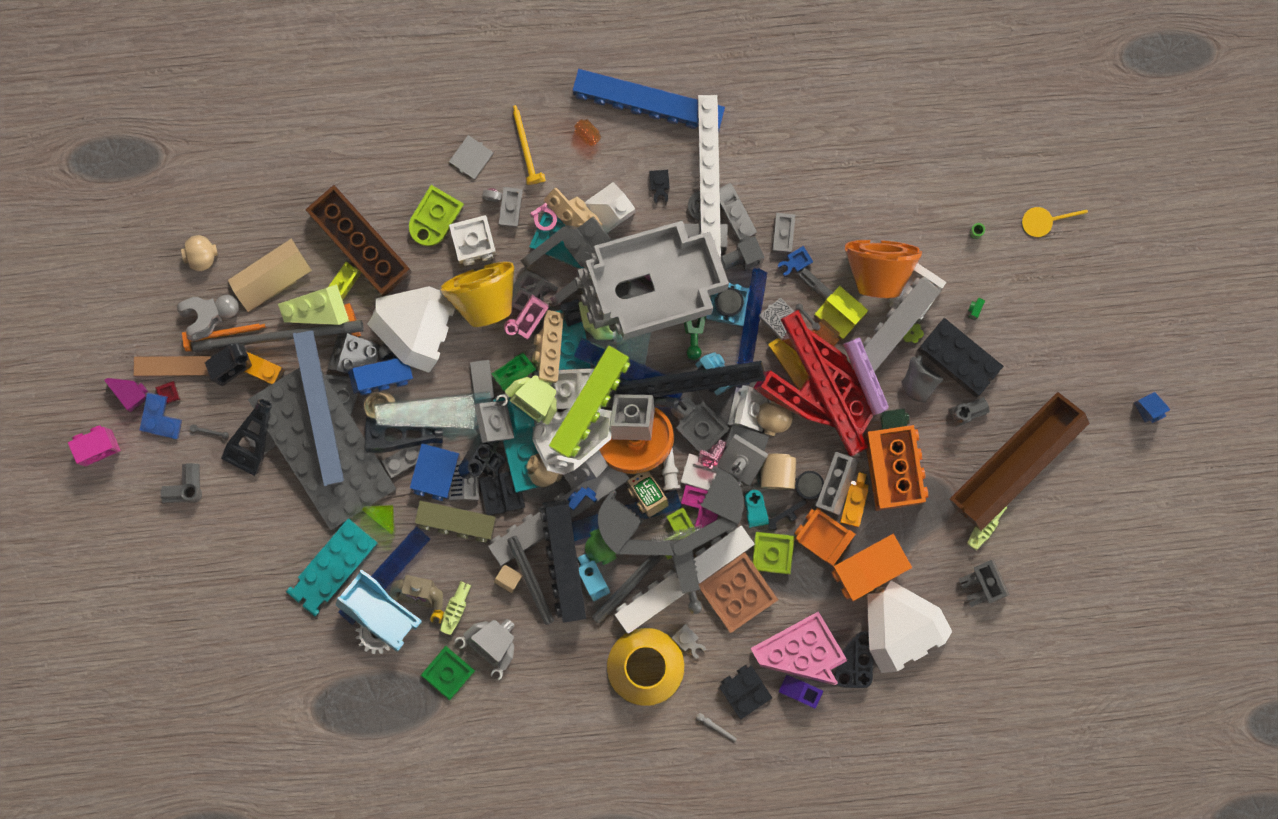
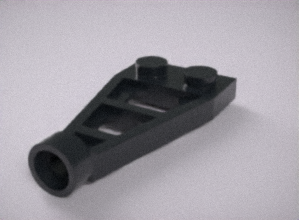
M258 399L253 411L227 442L221 457L222 460L253 476L258 473L264 459L268 418L272 408L270 401ZM251 421L261 425L259 435L248 429ZM244 436L255 441L254 452L239 445Z
M366 418V453H386L421 444L443 443V428H435L434 426L391 418L382 420ZM389 428L400 430L402 438L395 441H387L385 439V431ZM408 430L419 431L422 433V436L416 439H407L406 432Z

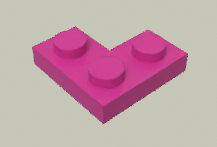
M686 485L681 504L699 509L695 528L700 526L701 529V525L703 528L716 521L718 514L700 506L708 491Z

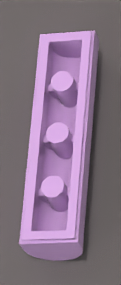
M858 337L844 343L843 345L872 414L876 415L884 412L889 406L861 339Z

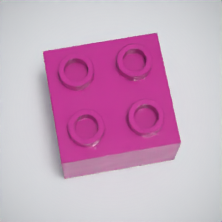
M101 425L91 428L88 434L83 435L81 433L73 436L72 441L68 442L76 463L85 467L121 451L113 431L104 426L101 427Z

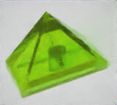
M393 505L365 506L362 508L366 514L394 535L396 530Z

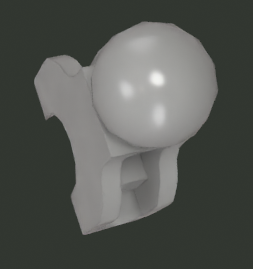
M228 294L220 296L216 302H214L213 298L203 300L199 297H191L177 305V311L181 316H198L197 321L186 329L187 338L191 341L210 336L215 326L223 322L221 317L225 319L232 318L239 310L237 299Z

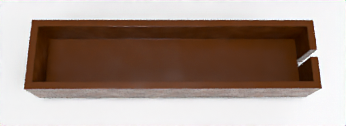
M1057 392L950 498L954 508L982 531L1090 424L1085 412Z

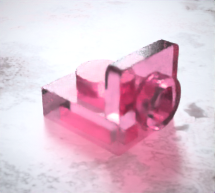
M719 440L716 446L713 445L709 453L701 450L698 462L707 468L716 467L725 451L726 442Z

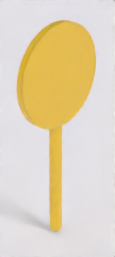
M1034 207L1024 214L1022 226L1030 236L1042 237L1049 233L1054 220L1086 214L1088 210L1052 217L1046 209Z

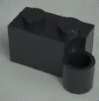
M231 343L204 362L211 381L221 386H224L252 366L246 348L242 343Z

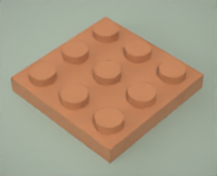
M746 552L699 584L700 590L730 633L779 600Z

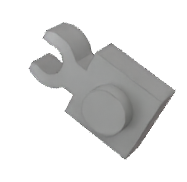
M686 624L672 637L684 651L690 648L693 657L697 659L699 656L695 653V650L697 648H701L703 651L706 650L702 644L695 642L699 637Z

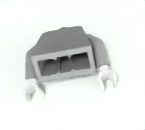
M505 619L501 625L496 620L476 623L463 634V637L456 638L455 643L462 639L463 645L460 648H465L467 644L470 645L494 667L491 677L497 671L500 673L498 678L500 680L503 676V670H506L513 659L514 644L512 641L514 636L509 632L514 628V624L509 619Z

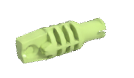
M1007 507L982 531L975 527L967 545L974 550H978L996 529L999 523L998 520Z
M460 581L455 596L450 598L443 614L440 627L441 632L451 635L466 607L465 599L471 585Z

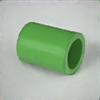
M981 223L974 224L970 229V236L973 239H979L985 233V226ZM974 228L980 229L981 234H976Z

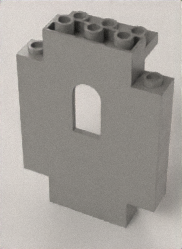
M683 221L595 245L593 253H591L592 259L585 262V268L579 269L577 277H575L577 288H581L583 293L581 295L582 303L589 310L587 312L589 323H593L595 329L616 323L617 334H621L623 340L711 315L713 306L709 296L727 291L729 286L711 232L688 238ZM647 275L650 276L655 290L629 299H621L615 292L618 284Z

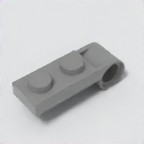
M728 183L719 188L720 206L738 239L740 240L757 233L732 184Z

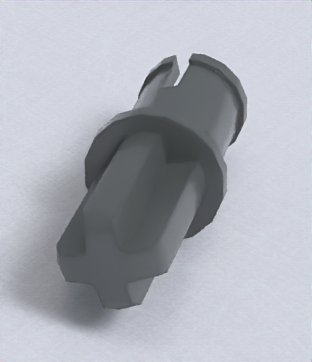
M804 268L799 273V278L824 301L833 293L821 282V279H817L808 269Z

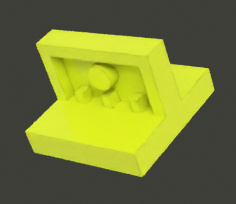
M839 286L814 315L841 339H844L868 310Z

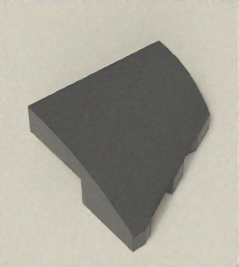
M524 268L513 285L512 306L522 311L532 295L542 301L544 300L543 296L551 290L557 291L558 287L533 271Z

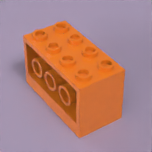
M914 425L867 432L864 435V439L868 446L866 452L876 511L925 503L926 498H928V489L923 485L925 470L924 467L921 468L920 466L922 452L921 448H917V441H919L918 429H914ZM894 445L899 448L897 453L892 449ZM897 464L902 467L900 472L895 468ZM900 483H902V485L905 486V489H903V491H901V489L898 488V485Z

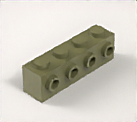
M420 501L415 524L419 525V529L430 531L432 527L438 529V533L449 535V531L457 533L456 537L468 539L469 535L476 537L475 541L487 543V540H492L497 518Z

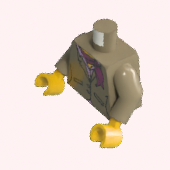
M405 575L403 580L400 579L393 582L389 593L392 599L433 608L430 621L433 622L436 617L439 619V623H441L444 614L441 610L443 608V593L432 580Z

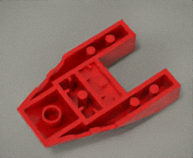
M808 329L855 423L863 435L874 415L871 412L854 369L845 354ZM786 333L782 341L795 350ZM770 370L765 372L766 380L756 382L753 387L754 390L767 399L807 420L835 427L809 376L799 391Z

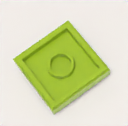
M756 532L753 564L758 571L791 574L795 536Z

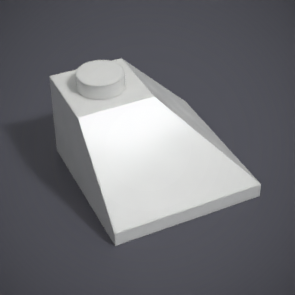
M614 182L585 202L588 209L597 215L606 233L635 214L634 206Z

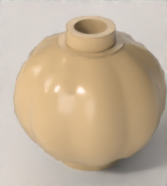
M200 235L190 237L185 242V248L181 249L184 264L189 263L190 268L195 271H204L211 267L214 256L218 255L216 244L212 245L208 238Z
M773 401L771 403H763L757 416L758 424L765 429L764 433L772 436L786 431L791 426L793 420L790 410Z
M539 453L531 456L527 463L528 476L539 487L550 486L562 478L563 474L547 471Z

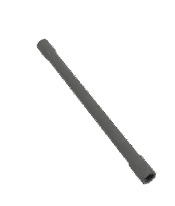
M362 320L345 322L340 325H326L214 340L193 341L192 346L194 352H203L226 348L231 343L251 345L294 339L293 333L313 331L315 337L363 332L364 327Z

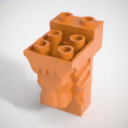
M891 534L832 567L834 571L831 573L836 582H841L843 586L841 591L846 600L854 601L908 571L912 566L895 535Z

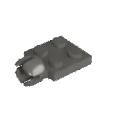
M685 396L679 401L680 406L678 405L677 408L671 409V413L679 421L675 429L703 456L730 428L704 402L696 405Z

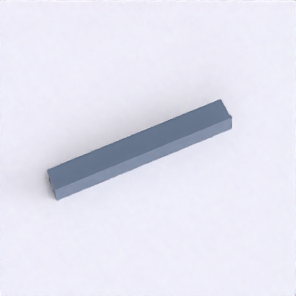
M314 332L293 333L324 486H327L328 484L342 482L344 478Z

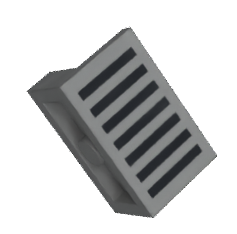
M457 461L449 491V500H479V476L469 479L462 478L458 472L462 461Z

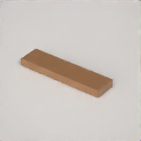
M211 356L134 357V376H209L204 362L210 359Z

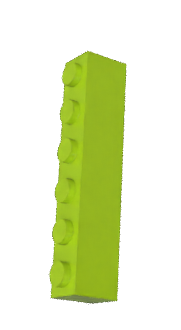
M611 346L607 347L550 442V449L567 458L576 457L581 448L578 445L582 439L586 440L591 431L588 428L591 423L595 424L600 417V408L607 405L611 398L608 396L612 389L616 390L621 381L618 379L621 373L625 374L630 367L628 356Z

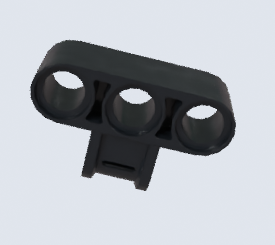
M478 433L459 465L458 472L460 476L464 479L479 476L483 472L492 478H496L501 465H504L506 462L505 458L495 450L500 441L482 443L481 435Z

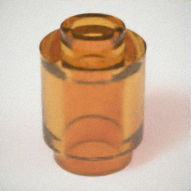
M581 119L574 126L576 128L574 133L586 145L589 144L593 147L602 138L599 134L600 131L588 119Z

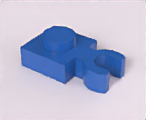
M802 246L787 255L788 262L782 261L777 267H787V271L783 273L785 277L790 274L793 268L796 272H799L812 264L813 260L805 247Z

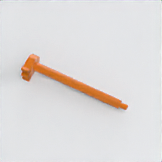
M258 323L213 331L210 336L199 340L257 331L260 328H266L265 324L259 325ZM182 332L185 351H192V341L187 338L186 332Z

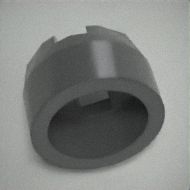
M386 344L379 348V356L382 361L388 360L395 355Z

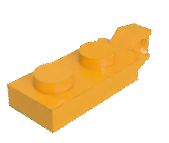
M859 472L856 482H851L840 523L855 527L860 526L868 493V485L864 484L867 474Z

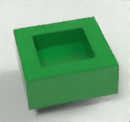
M978 297L975 302H971L968 308V312H970L968 318L976 320L979 317L985 300Z

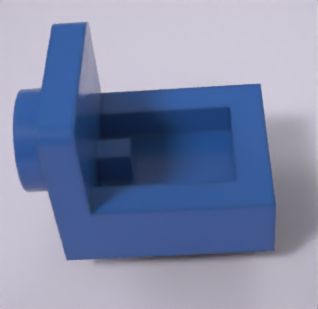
M582 487L578 493L574 491L567 499L570 502L569 507L574 511L586 496L596 503L598 499L595 496L597 494L589 487L587 489Z

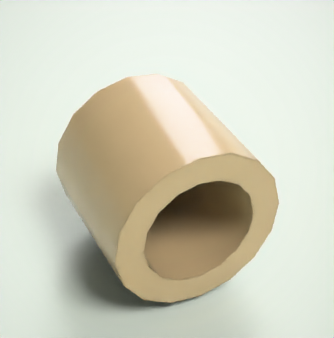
M768 454L761 466V488L794 490L796 458L788 454Z

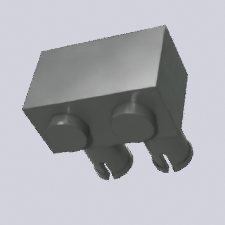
M746 236L740 239V243L737 244L735 251L721 256V263L725 271L738 264L743 265L746 271L763 263L764 255L755 236L752 238Z
M994 560L974 567L973 573L959 578L960 583L968 580L967 583L961 585L963 589L977 583L982 585L981 591L967 596L968 601L976 598V600L969 603L971 607L985 601L993 603L1010 595Z

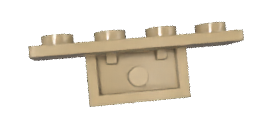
M554 188L544 199V202L565 225L580 227L592 216L596 218L601 226L603 225L597 215L592 213L585 202L579 199V197L568 201L557 188Z
M547 310L544 314L543 328L539 334L535 335L534 345H536V351L533 353L532 362H534L536 371H539V380L553 383L558 381L563 313Z

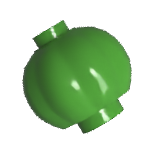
M599 528L590 532L591 536L585 544L587 557L591 561H595V563L602 562L603 565L617 559L616 553L604 541Z

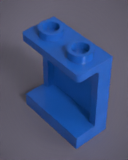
M421 444L410 489L414 490L413 494L425 496V493L432 495V499L443 501L444 498L448 499L460 454Z

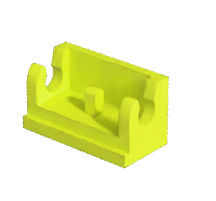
M345 262L328 287L337 285L343 300L361 275V272L348 262Z

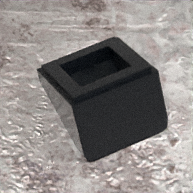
M578 299L560 305L567 326L582 322Z

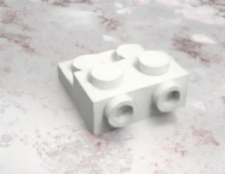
M486 215L449 225L460 264L463 263L464 266H469L475 263L474 260L482 258V261H488L493 259V255H496Z

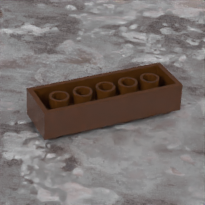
M335 185L330 187L305 209L382 297L390 293L412 273L410 268Z

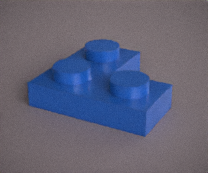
M147 393L140 431L173 439L179 438L182 420L164 416L168 397Z

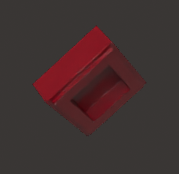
M174 381L155 387L158 395L168 397L166 405L181 400Z

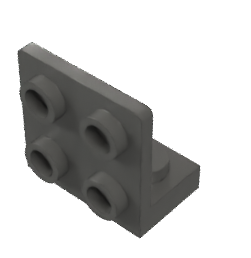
M348 333L337 334L327 369L348 374L352 368L376 363L380 345Z

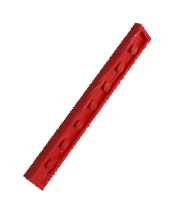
M799 310L781 318L780 320L849 456L852 457L865 450L868 446Z

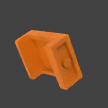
M817 507L815 511L811 509L805 517L808 521L804 526L800 524L794 534L797 536L794 540L829 565L834 566L856 534L837 523L822 512L820 508Z

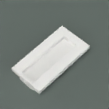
M689 453L681 483L708 491L712 481L715 479L714 476L717 475V472L712 467L715 466L721 470L723 469L717 466L719 462ZM733 476L741 486V480Z

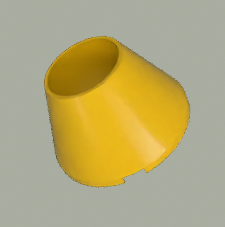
M512 262L492 263L484 265L485 269L475 272L472 269L459 274L441 286V293L472 327L487 326L501 321L512 312L514 265Z
M652 628L635 629L629 634L626 633L621 636L613 645L607 661L608 678L614 690L626 701L641 706L655 705L670 698L680 686L684 675L683 655L677 643L666 633ZM648 647L655 649L664 659V674L657 683L651 686H641L634 683L627 673V660L639 648Z

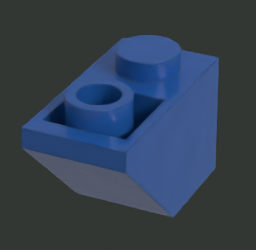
M1156 392L1134 402L1144 422H1157L1166 417L1165 413L1170 410Z

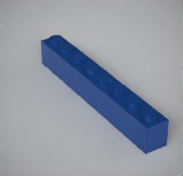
M578 69L573 87V95H576L577 99L586 100L588 98L594 100V103L599 105L611 104L615 109H630V112L634 114H649V117L653 119H660L661 117L667 119L669 123H684L686 127L692 129L699 127L697 99ZM718 105V133L725 107Z

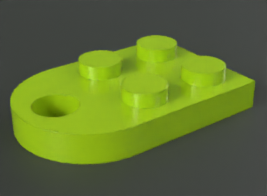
M431 185L409 221V232L414 241L422 246L439 244L448 233L449 225L453 224L464 203ZM422 230L429 233L428 238L425 240L418 238V233Z

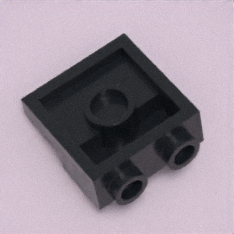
M744 665L737 670L738 674L731 678L729 675L720 681L722 684L719 687L740 720L773 698L752 665L749 667Z

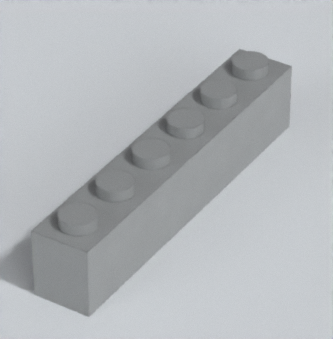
M917 277L910 285L913 288L910 293L907 294L905 292L898 300L901 304L896 309L892 307L886 315L888 318L884 324L880 322L873 330L876 334L872 339L868 337L863 342L874 372L941 292L925 277L921 279Z

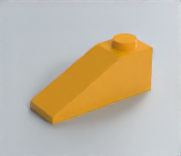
M247 352L252 366L244 371L245 373L271 385L282 378L285 372L282 367Z

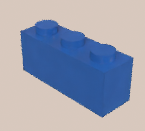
M399 358L352 368L348 372L354 394L360 393L361 396L372 393L371 390L378 389L379 392L388 390L392 385L403 387L408 385V382L413 379L410 366L404 364Z

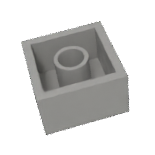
M614 394L610 424L613 439L651 440L655 411L653 395Z

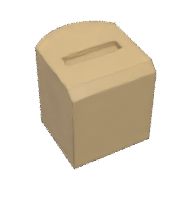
M504 565L495 578L494 583L513 593L523 575Z

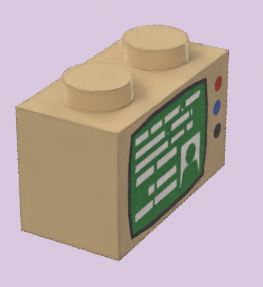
M649 471L639 473L627 480L629 485L627 491L632 498L636 497L638 500L637 506L642 514L646 513L648 517H651L669 506L666 496Z

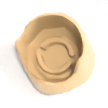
M384 391L372 392L364 400V410L370 418L388 419L392 417L395 411L396 402L390 393Z

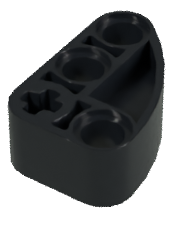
M862 631L852 637L843 648L842 652L847 661L835 667L834 677L839 687L867 688L872 684L873 656L869 650V633ZM861 635L868 637V643L865 646L860 645L858 641ZM861 654H865L868 657V662L865 665H861L858 662ZM842 673L848 675L849 680L846 684L839 682V676ZM863 673L864 677H868V681L864 685H862L861 681H858V677H862L861 674Z

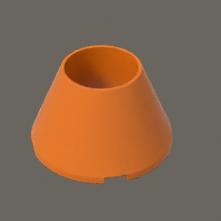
M856 240L845 244V252L858 292L870 297H899L922 256V251L919 252L918 247L894 241L881 240V243H870V240Z

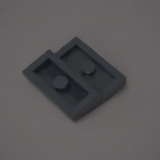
M510 472L499 473L496 478L490 476L478 478L485 515H495L525 508L522 492L515 493Z

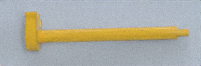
M515 105L513 106V115L529 174L525 178L527 185H534L545 182V176L542 172L535 174L520 112Z

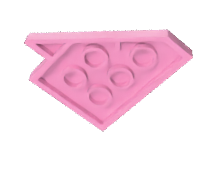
M819 611L751 648L760 667L832 685H837L838 683L831 670L847 661Z

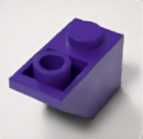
M786 674L779 692L816 709L823 690Z

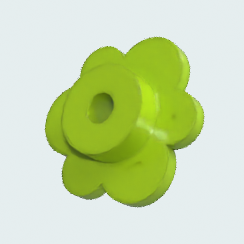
M914 324L903 337L905 342L912 341L917 343L918 339L923 337L924 332L920 329V324Z

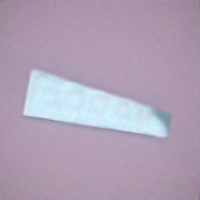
M490 391L375 404L377 425L474 429L479 427L474 426V422L477 421L474 405L491 402Z

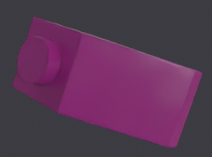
M106 378L104 380L128 411L132 412L146 401L148 390L142 383L138 384L131 380Z

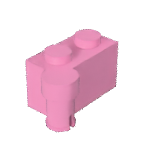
M532 295L517 319H509L504 323L505 332L509 335H514L518 332V334L528 339L549 308L548 304Z

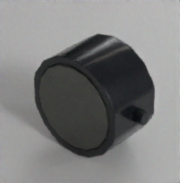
M805 471L797 478L795 477V491L799 497L805 500H814L820 496L824 485V480L820 474L814 471Z

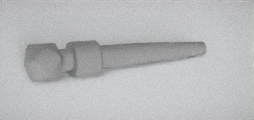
M701 713L697 714L696 719L702 721L707 727L710 726L734 742L737 740L734 736L713 723L708 717L705 718Z

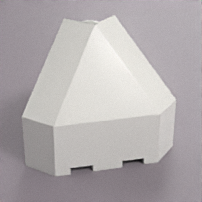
M428 286L376 298V308L367 324L404 364L429 373L438 361L440 352H437L440 343L445 341L449 329L446 326L448 317L453 316L455 307L445 298L440 290Z
M571 408L562 412H556L550 424L546 425V433L544 435H541L544 430L542 426H539L536 432L533 428V442L547 471L564 475L572 472L611 440L610 424L612 411L600 408V417L595 424L591 423L588 428L591 431L586 440L582 439L578 445L581 448L576 457L567 458L549 448L550 442Z
M890 581L887 587H881L875 593L867 594L869 650L881 673L897 672L903 669V664L913 659L916 661L928 654L927 650L935 645L940 647L945 644L952 633L939 607L893 581Z

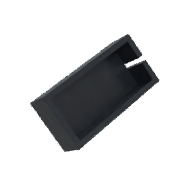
M945 317L917 349L976 398L981 395L991 383L990 381L1004 367Z

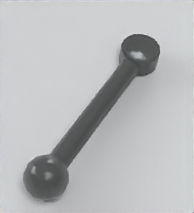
M797 304L796 310H799L812 324L813 330L818 331L820 329L819 323H815L803 309L802 304Z
M195 424L190 426V431L204 432L221 436L223 439L229 437L228 432L221 433L203 429Z

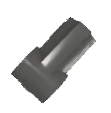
M984 397L948 409L955 427L966 424L972 419L990 412L989 405Z
M182 464V485L162 486V503H196L202 498L200 464ZM190 489H194V490H195L194 496L191 497V498H189V497H188V492H189V490H190Z

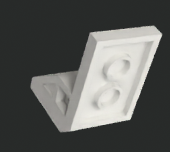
M594 369L559 370L558 381L551 385L556 390L557 409H568L573 406ZM534 371V375L539 376V371ZM612 390L608 395L611 397L605 407L602 406L601 408L613 407L614 396Z

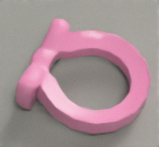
M546 203L530 213L531 217H534L536 227L542 231L552 230L557 223L556 214L547 208L548 205ZM541 211L552 215L553 222L550 226L543 227L539 224L538 214Z

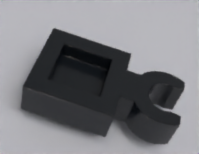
M668 169L649 171L651 191H656L654 195L655 204L658 203L657 198L659 196H663L665 203H667L668 195L664 190H670Z

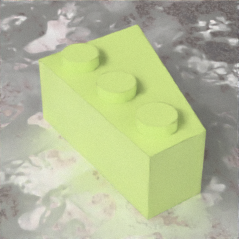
M337 285L278 304L284 322L340 325L349 321Z

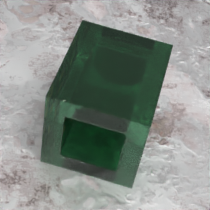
M905 408L880 413L882 430L904 427L910 424L909 414L905 413Z

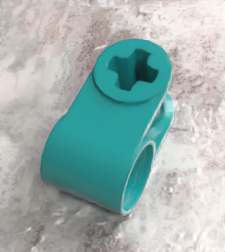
M509 401L515 431L535 427L534 419Z
M758 490L748 491L745 495V505L749 528L769 524L762 493ZM752 493L759 498V500H756V504L749 500V497H752Z

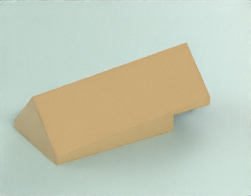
M291 238L230 278L228 282L247 312H250L295 284L296 280L312 270Z

